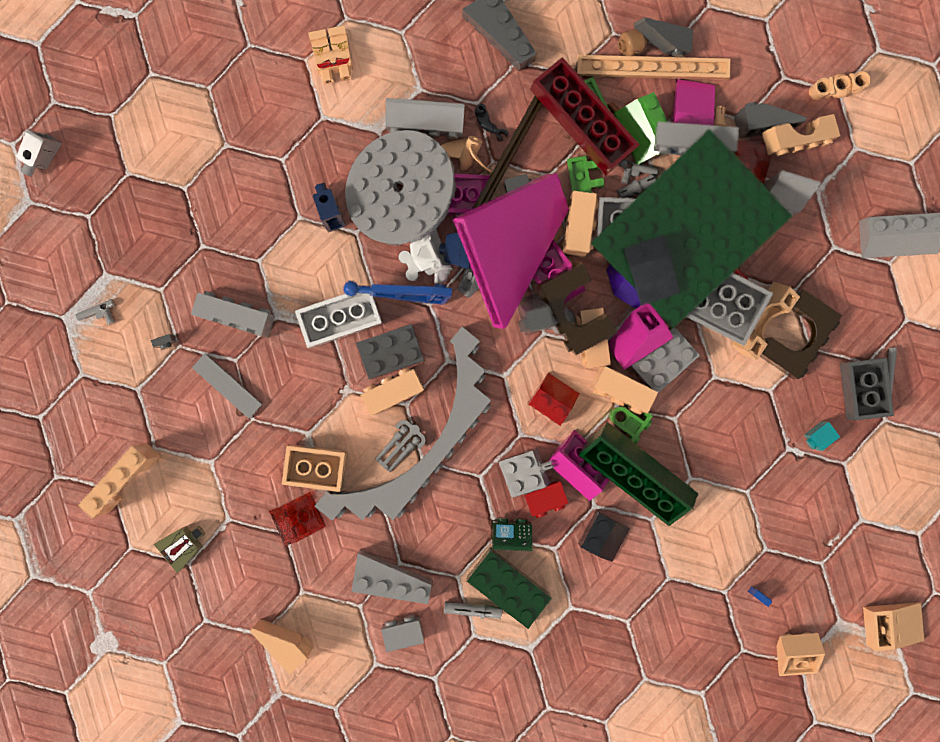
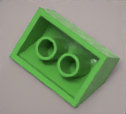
M655 92L638 98L614 112V116L640 144L632 153L637 165L663 155L654 151L655 129L658 122L668 121Z

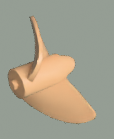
M469 136L468 139L454 140L441 145L450 158L460 160V169L462 171H466L474 164L492 174V171L477 157L482 145V141L478 137Z

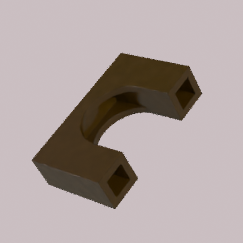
M581 262L537 284L539 287L537 292L541 300H546L551 316L557 322L555 325L559 335L563 334L566 340L563 343L567 351L575 355L617 334L609 315L606 314L583 325H573L566 319L564 302L567 296L575 289L592 281L584 264Z
M804 289L796 292L800 298L792 308V311L803 317L809 324L811 331L809 342L803 349L793 351L772 337L765 338L768 345L760 355L762 359L792 379H799L805 376L808 371V365L818 357V350L828 342V335L840 324L839 319L842 316Z

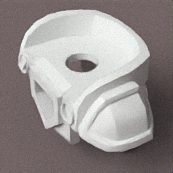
M436 229L424 238L411 243V254L408 251L399 253L400 262L408 266L406 272L408 280L416 281L419 276L418 273L425 271L429 276L435 274V285H442L447 281L448 275L453 268L451 264L445 262V255L439 252L441 241Z

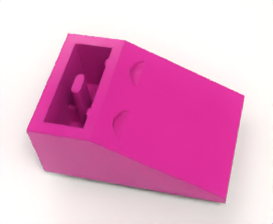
M648 303L630 313L618 329L617 334L609 341L608 347L623 370L671 340L673 336L655 309Z

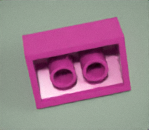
M573 430L554 451L548 461L552 460L555 465L553 469L590 501L604 490L609 479L579 456L587 440L577 431Z

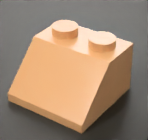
M818 633L784 634L779 637L777 643L779 676L818 673L825 656Z

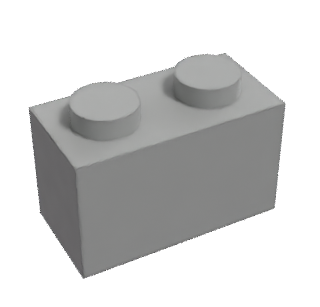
M408 615L403 618L404 620L396 621V619H392L382 625L381 632L386 652L424 643L425 636L420 616Z

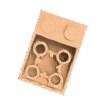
M920 602L863 607L866 645L873 650H895L924 641Z

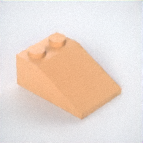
M262 619L250 630L254 637L289 674L294 672L309 657L313 649L312 643L307 637Z

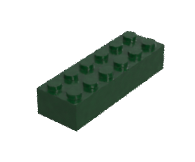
M605 423L585 442L579 456L668 526L675 523L694 508L699 493L610 423Z

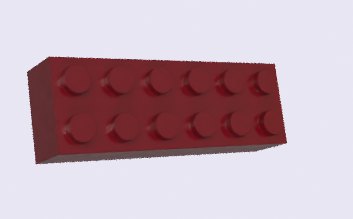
M563 57L533 81L530 88L532 93L605 176L639 147L640 144Z

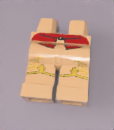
M345 25L328 28L332 50L330 49L325 29L308 32L317 71L324 84L333 83V74L340 73L341 80L343 81L351 80L353 65Z

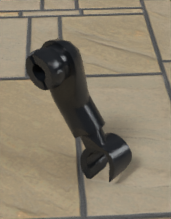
M478 104L475 114L480 127L491 134L494 133L499 142L503 141V137L499 136V134H504L508 137V131L498 129L490 121L486 106Z

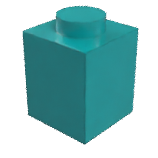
M821 421L804 434L809 447L819 451H823L840 438L836 430L827 421Z

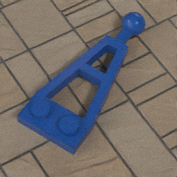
M347 281L343 286V291L348 296L364 293L375 297L444 305L452 296V288H446L445 285L427 287L372 284L371 286L358 285L355 281Z

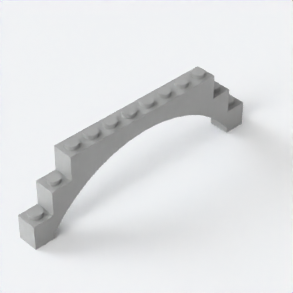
M461 327L450 340V343L454 345L457 360L456 395L448 422L430 451L408 471L379 486L352 492H332L327 490L315 505L318 510L332 521L335 517L339 519L346 511L344 506L361 520H364L365 517L370 518L376 511L374 506L392 520L396 516L400 518L406 511L404 506L408 501L412 503L418 496L417 490L420 487L425 488L430 482L428 477L431 473L434 472L436 474L443 466L440 462L444 457L448 459L455 451L453 446L457 442L459 444L462 443L467 436L465 434L469 427L473 429L479 422L477 417L481 412L485 414L491 407L489 404L491 400L473 386L475 383L479 385L486 377L483 374L485 370L468 357L469 354L474 355L480 348L477 345L480 341Z

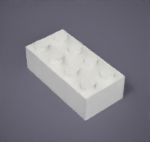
M357 293L355 296L343 294L295 311L307 348H314L383 324L374 296L364 293Z

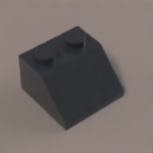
M596 510L578 544L588 552L612 562L630 528Z

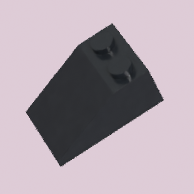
M664 235L623 248L641 306L680 293Z

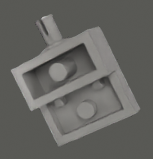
M537 448L499 461L511 498L545 488L550 484L545 470L555 468L554 462L550 460L542 463Z

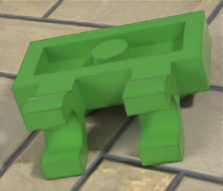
M586 156L567 159L572 192L592 193L591 189L604 188V178L590 180L588 170H600L593 161H587Z

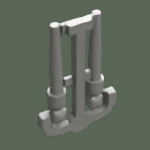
M407 420L399 421L395 427L400 429V431L394 434V437L375 460L391 472L415 448L416 444L421 449L426 442V438L420 432L418 425H412ZM409 427L410 433L399 443L397 440L403 437L402 434L406 433ZM417 434L418 436H415L412 442H409L406 446L407 448H405L403 445L412 435ZM395 444L397 447L385 461H382L380 458ZM401 449L403 452L389 467L387 463Z

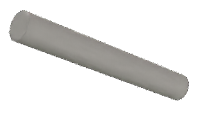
M889 348L887 364L891 396L897 348Z

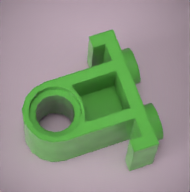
M614 407L609 413L610 421L629 435L628 438L635 444L640 440L641 436L639 434L642 430H646L651 425L652 421L650 419L653 416L650 413H642L644 417L641 420L624 407ZM618 411L624 413V419L620 422L615 418Z

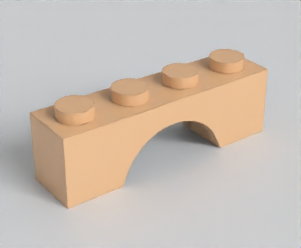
M834 114L822 116L807 123L805 135L796 132L790 123L774 126L762 133L768 155L777 154V156L785 155L790 150H792V153L804 150V147L810 150L818 147L819 144L822 147L834 143L833 139L840 137Z
M773 281L768 289L773 295L745 346L735 341L731 343L739 353L758 360L768 345L764 339V331L768 323L780 314L789 313L800 298L790 286Z

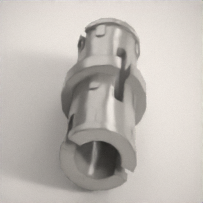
M650 174L641 180H634L630 185L618 189V197L629 198L635 194L640 195L642 191L646 190L655 181V179H652L654 176Z

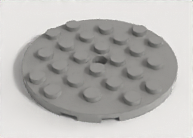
M395 131L372 141L354 161L346 182V205L349 215L357 228L371 239L386 245L413 243L429 235L446 217L451 200L455 195V170L449 155L433 138L416 131ZM403 183L402 191L396 192L397 184Z

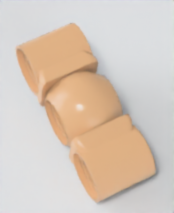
M860 71L856 74L850 73L848 76L839 73L829 78H821L810 87L809 95L814 100H821L831 96L842 98L851 93L857 94L870 84V76L868 73ZM856 80L860 82L861 86L856 84ZM837 83L841 84L842 89L837 87ZM818 86H821L824 92H820Z

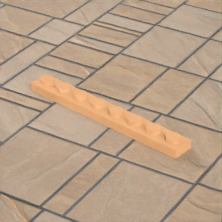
M578 55L577 74L589 77L728 80L730 78V59Z

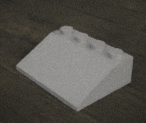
M732 273L686 317L745 346L773 293Z

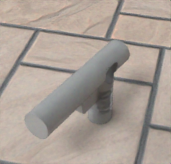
M627 160L619 164L620 167L625 168L621 183L628 185L630 176L638 177L639 172L652 174L653 176H656L658 172L656 168L642 164L637 165ZM627 164L632 165V167L629 169Z
M110 299L77 313L76 318L80 321L95 314L97 319L105 317L107 325H112L115 321L109 308L115 306V303Z

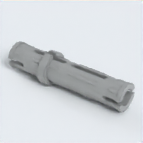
M445 601L444 614L480 617V619H484V617L501 619L502 609L500 607L485 606L483 603L481 605Z

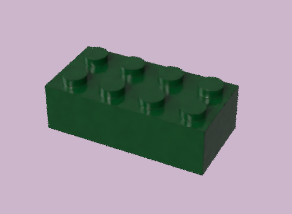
M489 547L467 576V582L527 629L530 628L552 599L549 592L491 547Z

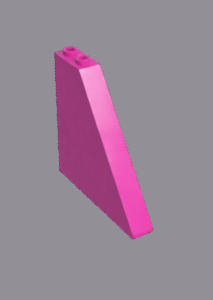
M557 173L545 174L454 218L484 303L495 328L504 329L508 326L569 210Z

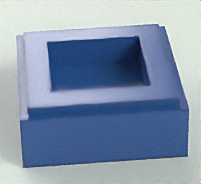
M751 586L747 591L767 607L771 605L772 600L755 587Z

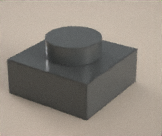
M167 334L151 340L153 348H160L161 350L171 348L172 343L177 342L174 334Z

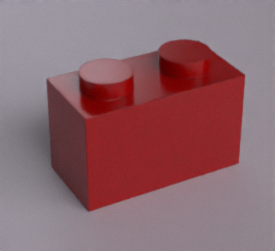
M560 480L551 482L545 488L524 494L532 517H543L547 515V511L552 509L559 511L568 504Z

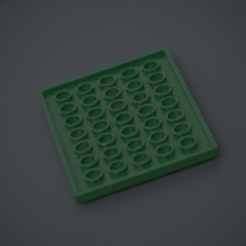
M708 129L606 227L591 244L636 290L623 248L664 235L680 293L649 304L674 328L793 215L729 148Z

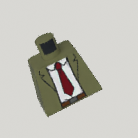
M185 526L156 542L154 546L178 573L186 567L203 547L198 540L205 535V532L200 526H196L191 531Z

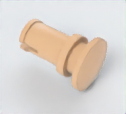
M721 106L715 107L713 126L727 127L725 123L726 107L723 106L722 110Z

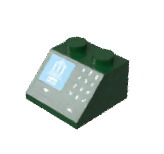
M498 517L497 520H493L492 548L494 550L532 551V524L528 522V519L516 518V521H508L509 518Z

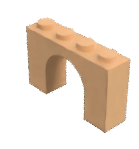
M148 443L131 446L78 506L92 519L110 513L122 500V497L118 494L120 490L137 474L149 470L161 455Z

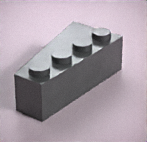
M476 0L463 8V18L473 25L474 29L479 34L481 33L493 47H496L501 52V55L518 71L535 61L537 53L503 0Z

